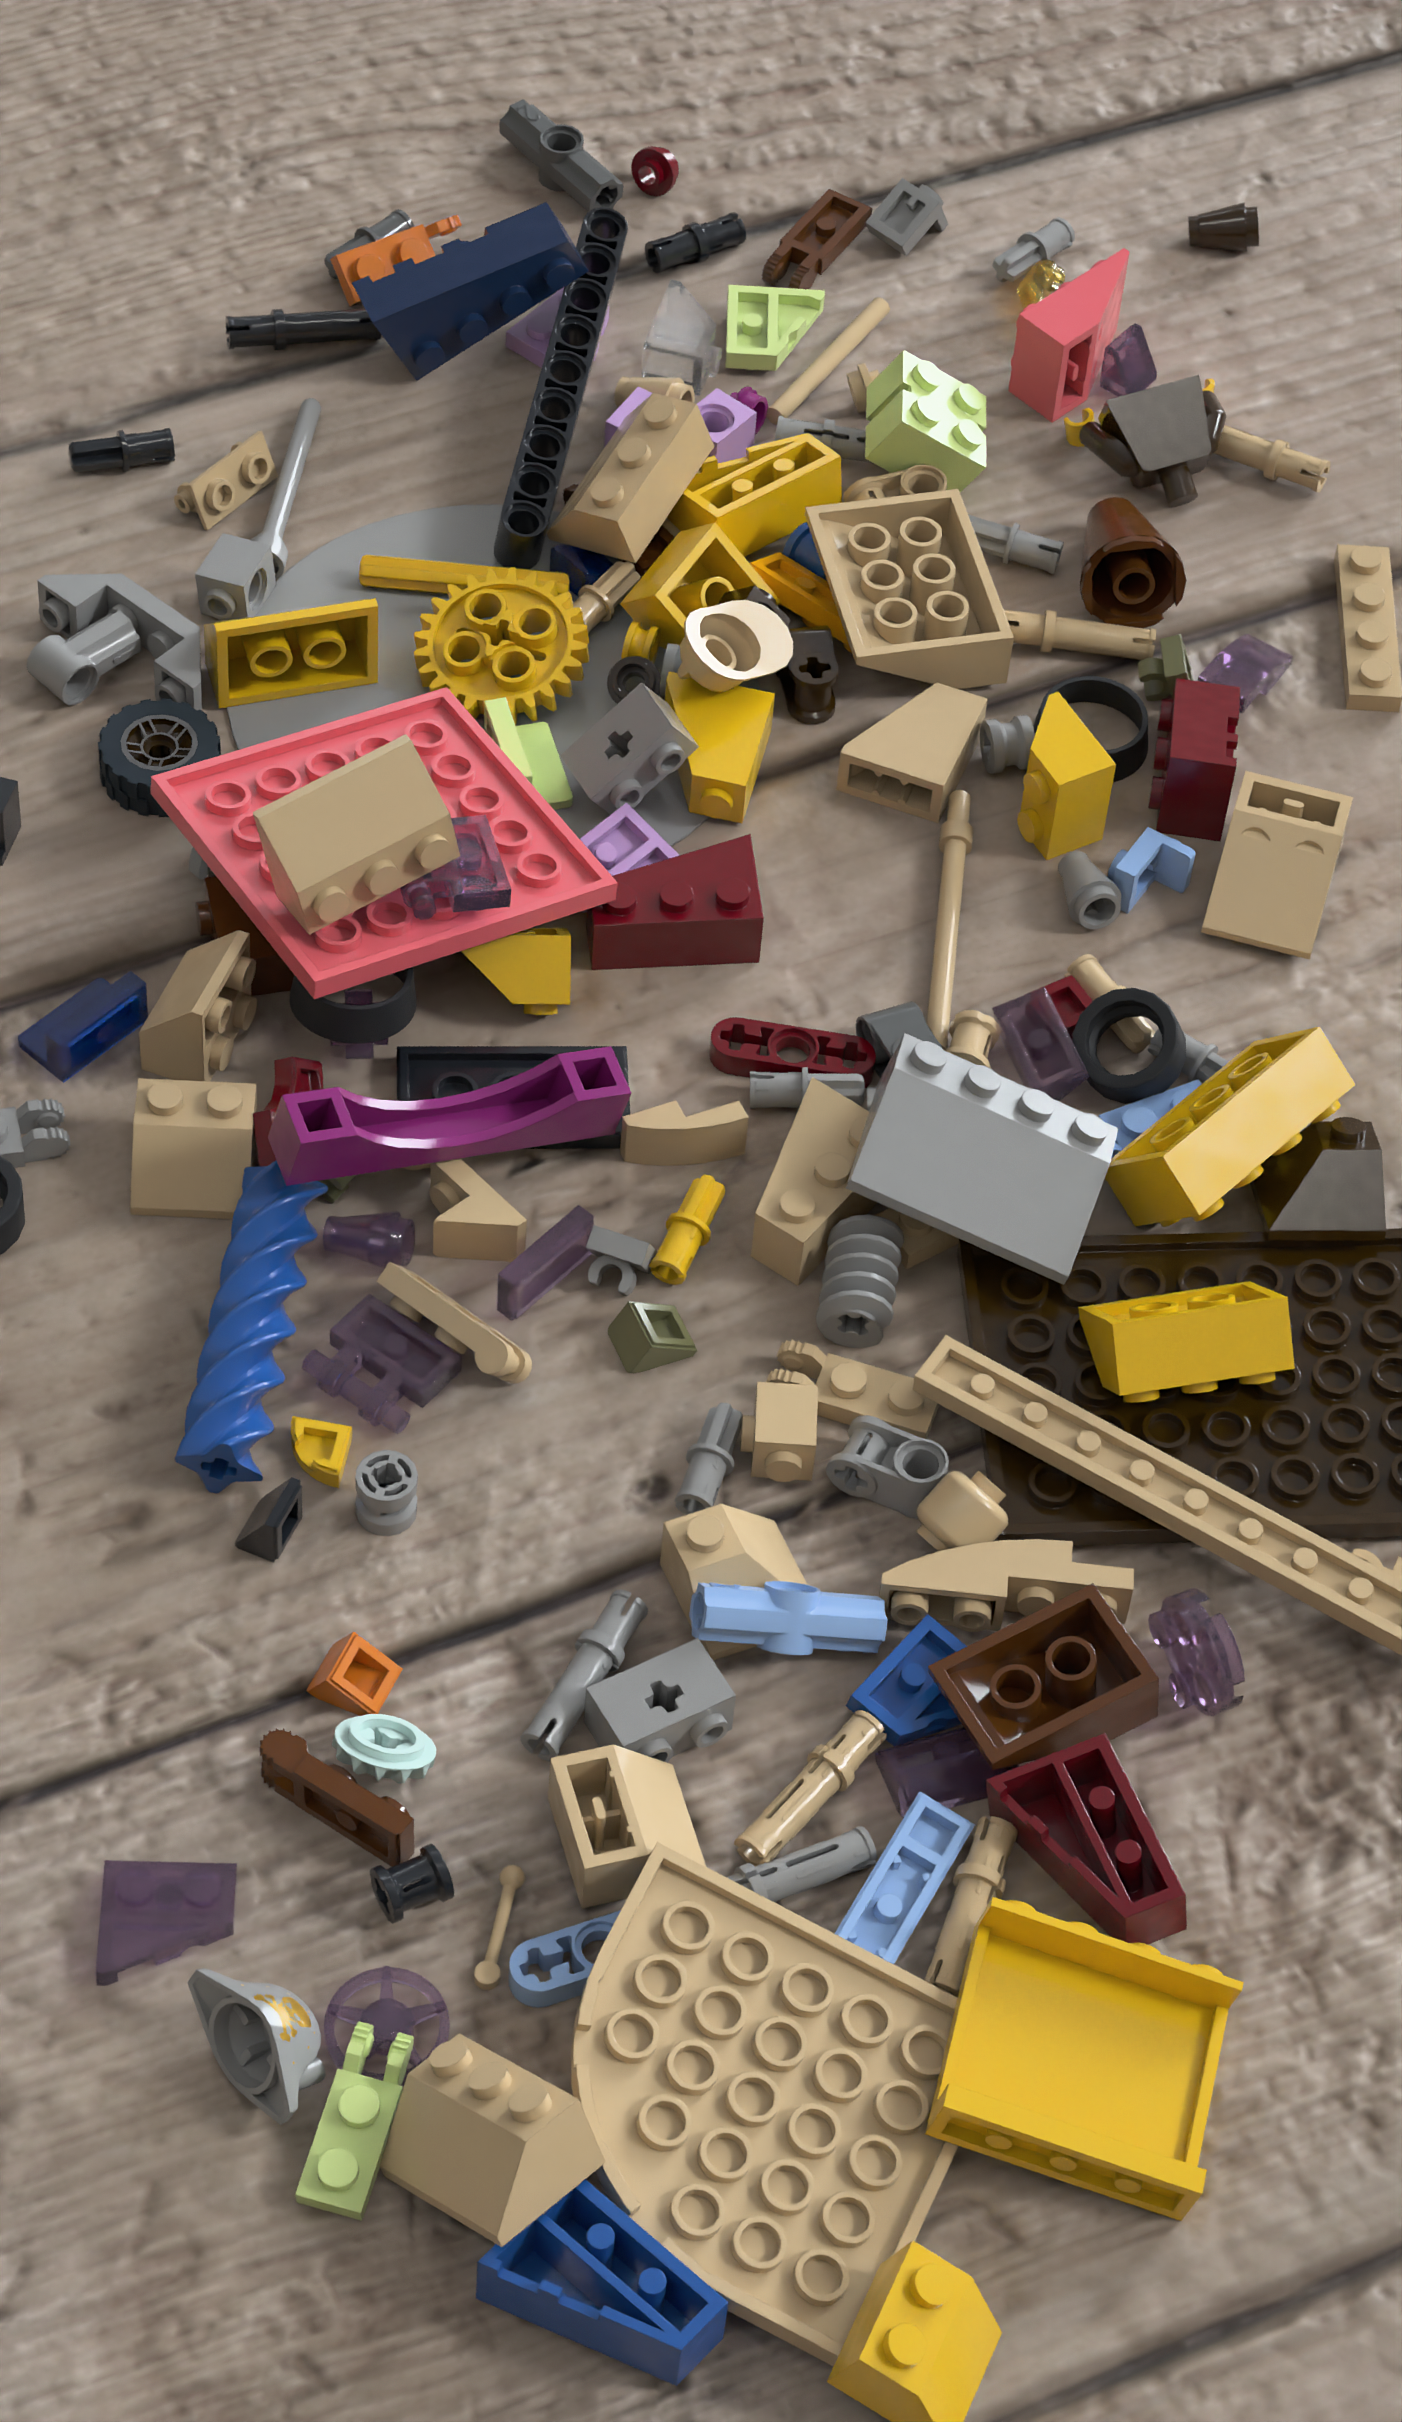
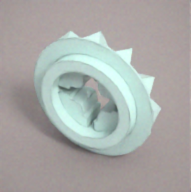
M366 1714L342 1721L336 1727L332 1746L337 1749V1760L343 1764L352 1765L353 1772L357 1775L367 1773L374 1776L377 1782L382 1778L392 1779L398 1784L405 1783L407 1778L422 1779L425 1777L428 1769L433 1767L436 1756V1747L433 1741L419 1728L408 1721L384 1714Z

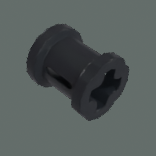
M433 1844L423 1846L420 1849L419 1856L386 1869L382 1865H378L370 1869L371 1885L375 1897L386 1918L392 1924L401 1921L404 1918V1912L435 1898L445 1902L454 1897V1886L449 1870L439 1850ZM417 1880H420V1881H418V1882H416V1883H414V1884H411V1885H409V1886H407V1887H404L405 1885H408V1884H410V1883H412V1882H415V1881H417Z

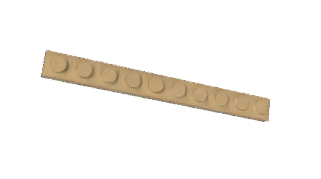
M945 1335L915 1374L912 1390L1402 1656V1580Z

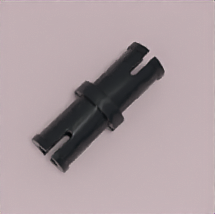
M735 212L707 223L698 224L697 222L686 224L682 227V231L676 234L647 242L645 244L646 260L650 267L653 266L655 273H660L673 266L692 260L696 263L705 261L709 258V254L715 253V251L744 243L746 240L745 226L742 219H738V214Z

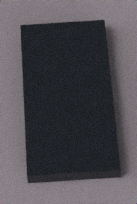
M397 1046V1101L437 1099L471 1092L523 1073L557 1054L609 1046ZM612 1046L629 1086L627 1046ZM630 1098L622 1117L630 1115ZM622 1117L613 1135L524 1149H620Z

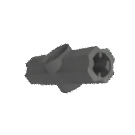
M524 99L510 105L508 112L500 119L499 132L539 168L538 177L540 183L549 190L557 192L566 191L588 212L601 207L613 209L617 201L623 196V183L583 149L584 138L582 133L573 126L565 124L556 125L533 104L530 105Z

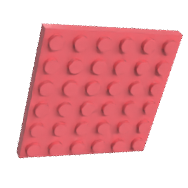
M447 687L151 776V795L313 999L616 900L618 882ZM406 734L414 744L450 813L460 857L309 935L276 895L253 812Z

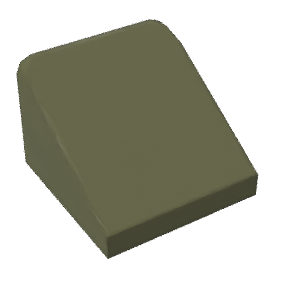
M628 1301L607 1330L628 1373H640L693 1357L697 1352L695 1344L675 1305Z

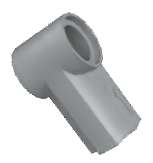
M120 611L114 614L110 613L67 640H64L59 635H50L42 639L33 648L28 657V673L64 703L76 705L84 701L93 692L99 681V676L141 651V638L136 633L132 621Z

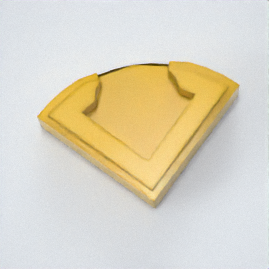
M292 1416L291 1446L297 1462L307 1474L317 1481L339 1488L352 1442V1426Z

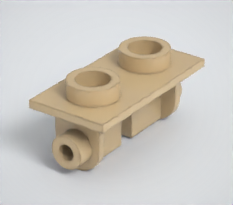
M256 432L243 443L237 442L231 447L230 453L193 481L182 483L177 489V495L174 496L177 508L183 513L190 511L198 513L204 530L208 531L276 479L278 474L263 432Z

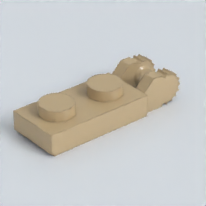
M792 1339L791 1341L786 1340L785 1343L782 1342L776 1357H778L777 1361L781 1363L780 1365L784 1366L787 1370L780 1368L779 1370L774 1369V1371H770L766 1382L815 1385L808 1377L817 1379V1416L851 1425L856 1417L869 1415L885 1421L890 1426L927 1439L939 1404L912 1390L914 1378L828 1353L826 1356L816 1345L806 1342L800 1343L799 1340L794 1341Z

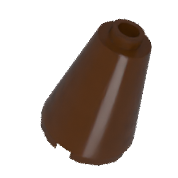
M1121 497L1103 499L1092 507L1086 522L1080 577V593L1085 608L1091 615L1093 614L1107 624L1136 628H1147L1156 625L1164 619L1163 613L1174 602L1177 606L1183 598L1187 580L1181 557L1129 500Z

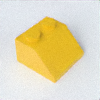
M714 522L680 531L620 605L633 620L642 622L644 629L648 630L652 625L661 627L659 646L666 649L668 643L681 645L685 637L684 622L690 612L699 608L717 605L725 592L755 585L757 588L771 594L775 598L777 605L781 600Z
M1059 692L1048 696L1030 748L1027 772L1023 778L1024 791L1021 809L1017 816L1018 827L1023 838L1027 842L1033 843L1046 861L1103 839L1116 763Z
M912 2240L880 2264L828 2377L827 2383L891 2422H963L1002 2331L972 2276Z

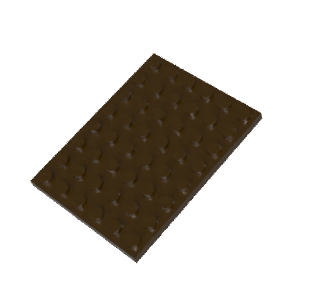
M1402 1228L1386 1229L1385 1241L1268 1240L1266 1232L1083 1236L1071 1272L1064 1285L959 1239L957 1258L969 1348L1322 1538L1402 1536ZM1247 1281L1288 1297L1295 1369L1276 1371V1379L1274 1381L1261 1384L1239 1383V1377L1218 1380V1389L1204 1393H1183L1181 1386L1159 1390L1160 1398L1146 1402L1123 1401V1395L1119 1396L1102 1386L1080 1322L1078 1307ZM980 1427L987 1478L1006 1494L998 1505L1006 1512L1008 1525L995 1541L1025 1539L1073 1541V1546L1192 1542Z

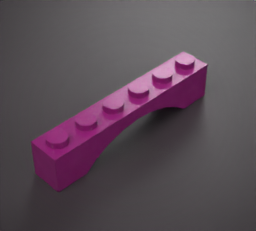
M612 1046L557 1054L536 1067L502 1082L471 1092L437 1099L415 1101L379 1100L356 1095L340 1087L282 1095L268 1139L286 1186L613 1135L632 1092Z

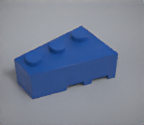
M586 2179L503 2247L495 2244L477 2262L476 2299L675 2386L724 2337L728 2301Z

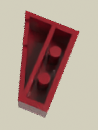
M1106 1733L986 1779L989 1816L1004 1819L1016 1827L1018 1835L1015 1842L1110 1937L1127 1943H1144L1148 1945L1187 1929L1186 1893Z

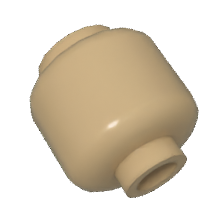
M979 1470L971 1479L961 1472L950 1471L918 1505L916 1514L922 1525L916 1531L937 1551L968 1544L995 1541L1008 1525L1007 1514L998 1505L1006 1494Z

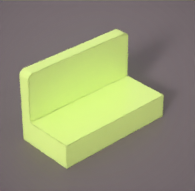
M506 697L485 700L484 730L554 810L571 807L573 795L548 723L537 722L515 726Z

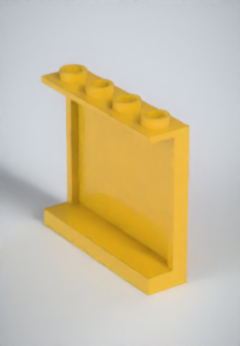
M992 1897L974 1926L925 2135L1182 2221L1203 2193L1207 2170L1198 2167L1228 2010L1242 1992L1244 1982L1224 1976L1218 1969L1209 1965H1192L1162 1955L1156 1948L1150 1945L1127 1943L1101 1934L1094 1927L1086 1923L1077 1921L1066 1922L1039 1913L1027 1903L1017 1900L1004 1901Z

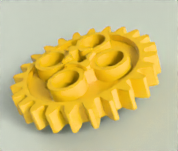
M515 567L509 569L505 579H498L493 568H489L485 582L479 583L470 573L466 575L468 588L461 590L450 583L447 585L448 601L437 597L431 599L434 614H421L422 630L414 632L417 650L413 652L422 687H429L430 692L447 687L474 719L479 714H484L485 700L506 697L515 726L517 714L525 712L533 722L537 721V706L542 704L554 712L557 710L555 694L570 698L573 695L571 680H583L582 664L589 662L587 625H584L581 607L573 608L571 593L568 591L558 595L555 580L551 579L539 587L537 572L532 571L524 581H520L517 579ZM486 617H493L492 619L482 620ZM543 632L542 634L531 635L532 633ZM466 659H473V660H471V661H469V662H465V663L460 662V661L466 660ZM517 674L522 675V676L517 677V678H509V677L512 676V675H517Z

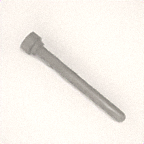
M313 398L305 399L300 406L263 531L250 539L271 545L275 579L282 576L288 559V550L282 538L321 412L320 403Z

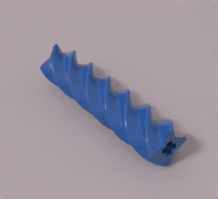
M277 1160L268 1166L246 1167L244 1169L242 1195L238 1200L232 1219L231 1242L226 1249L221 1264L220 1289L214 1298L210 1310L209 1336L203 1345L198 1359L197 1386L192 1392L186 1410L185 1436L180 1442L175 1456L177 1463L197 1472L206 1489L211 1493H220L233 1482H256L263 1480L262 1473L254 1463L249 1449L257 1441L271 1434L274 1430V1424L265 1413L261 1399L270 1390L281 1385L285 1381V1375L275 1362L272 1350L281 1341L293 1336L296 1332L295 1324L286 1314L283 1302L292 1293L300 1290L307 1284L306 1277L297 1267L294 1254L302 1246L314 1241L318 1236L316 1229L309 1222L304 1208L313 1199L328 1191V1187L319 1181L286 1186Z

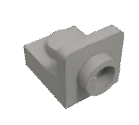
M903 178L865 222L871 234L905 256L908 255L931 226L942 232L948 225L942 209L944 203L940 196L926 185L922 184L917 188Z

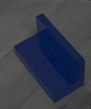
M131 971L113 984H110L104 978L95 979L18 1036L19 1048L64 1083L145 1023L148 1018L146 982Z

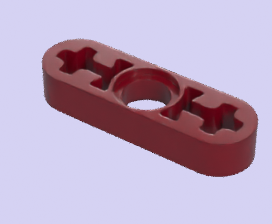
M732 1017L721 1020L713 1027L709 1058L713 1066L719 1071L729 1075L750 1078V1071L770 1073L802 1072V1067H808V1074H860L864 1078L865 1089L873 1080L876 1053L873 1046L867 1040L858 1036ZM731 1043H741L740 1050L729 1049ZM761 1045L767 1046L766 1056L760 1055ZM793 1047L802 1050L808 1057L801 1062L790 1063L782 1060L777 1053L784 1048ZM818 1054L825 1055L824 1065L817 1064ZM844 1060L855 1061L854 1068L844 1067Z

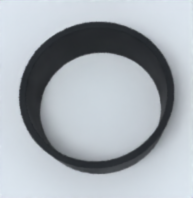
M1080 676L1064 680L1053 686L1046 693L1033 724L1035 734L1048 696L1052 693L1059 692L1068 704L1090 702L1106 705L1125 714L1139 729L1137 736L1129 743L1115 749L1105 750L1116 763L1113 783L1129 777L1143 765L1148 754V714L1142 700L1130 688L1104 677Z
M413 967L393 973L404 983L403 987L395 995L370 1005L340 1004L324 997L313 999L294 975L289 994L291 1010L296 1019L305 1028L318 1036L332 1041L361 1044L389 1038L404 1029L416 1012L417 998Z

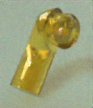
M1045 259L1036 262L1018 285L1017 293L1023 310L1028 305L1036 304L1044 299L1046 291L1055 292L1058 289L1056 282L1061 285L1065 282V271L1062 267L1057 266L1053 260Z

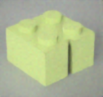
M903 350L867 387L866 420L870 421V423L866 426L865 459L891 473L905 470L915 465L925 464L934 466L946 475L947 490L959 489L961 493L986 468V435L983 434V431L986 429V396L981 394L972 385L963 384L940 371L931 362L921 360Z

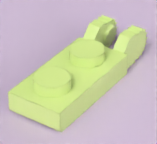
M358 2021L346 2051L343 2069L337 2068L295 2197L297 2203L362 2221L403 2091L401 2085L411 2057L414 2037L400 2032L397 2034L388 2052L383 2081L361 2075L366 2057L369 2056L372 2049L374 2026Z

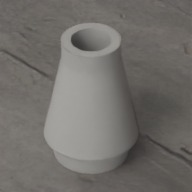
M1074 851L1065 855L1058 864V872L1062 877L1070 917L1076 923L1088 929H1100L1108 926L1117 918L1121 910L1120 889L1090 861L1084 852Z

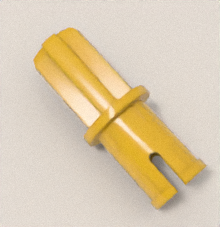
M702 1175L701 1178L693 1180L678 1212L671 1213L666 1220L668 1231L655 1257L649 1264V1267H652L651 1273L662 1282L671 1285L682 1284L687 1277L686 1273L699 1247L706 1245L711 1238L709 1226L725 1196L724 1185L715 1181L713 1176Z

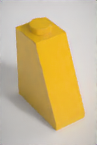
M668 672L665 701L670 705L699 746L678 768L690 813L743 823L771 733L775 693L736 686L725 692H715L701 686L693 678L680 679L677 673Z

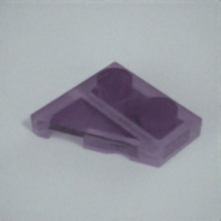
M105 1860L96 1961L97 1986H108L118 1982L119 1972L153 1959L157 1966L181 1956L186 1949L192 1946H206L234 1935L237 1863Z

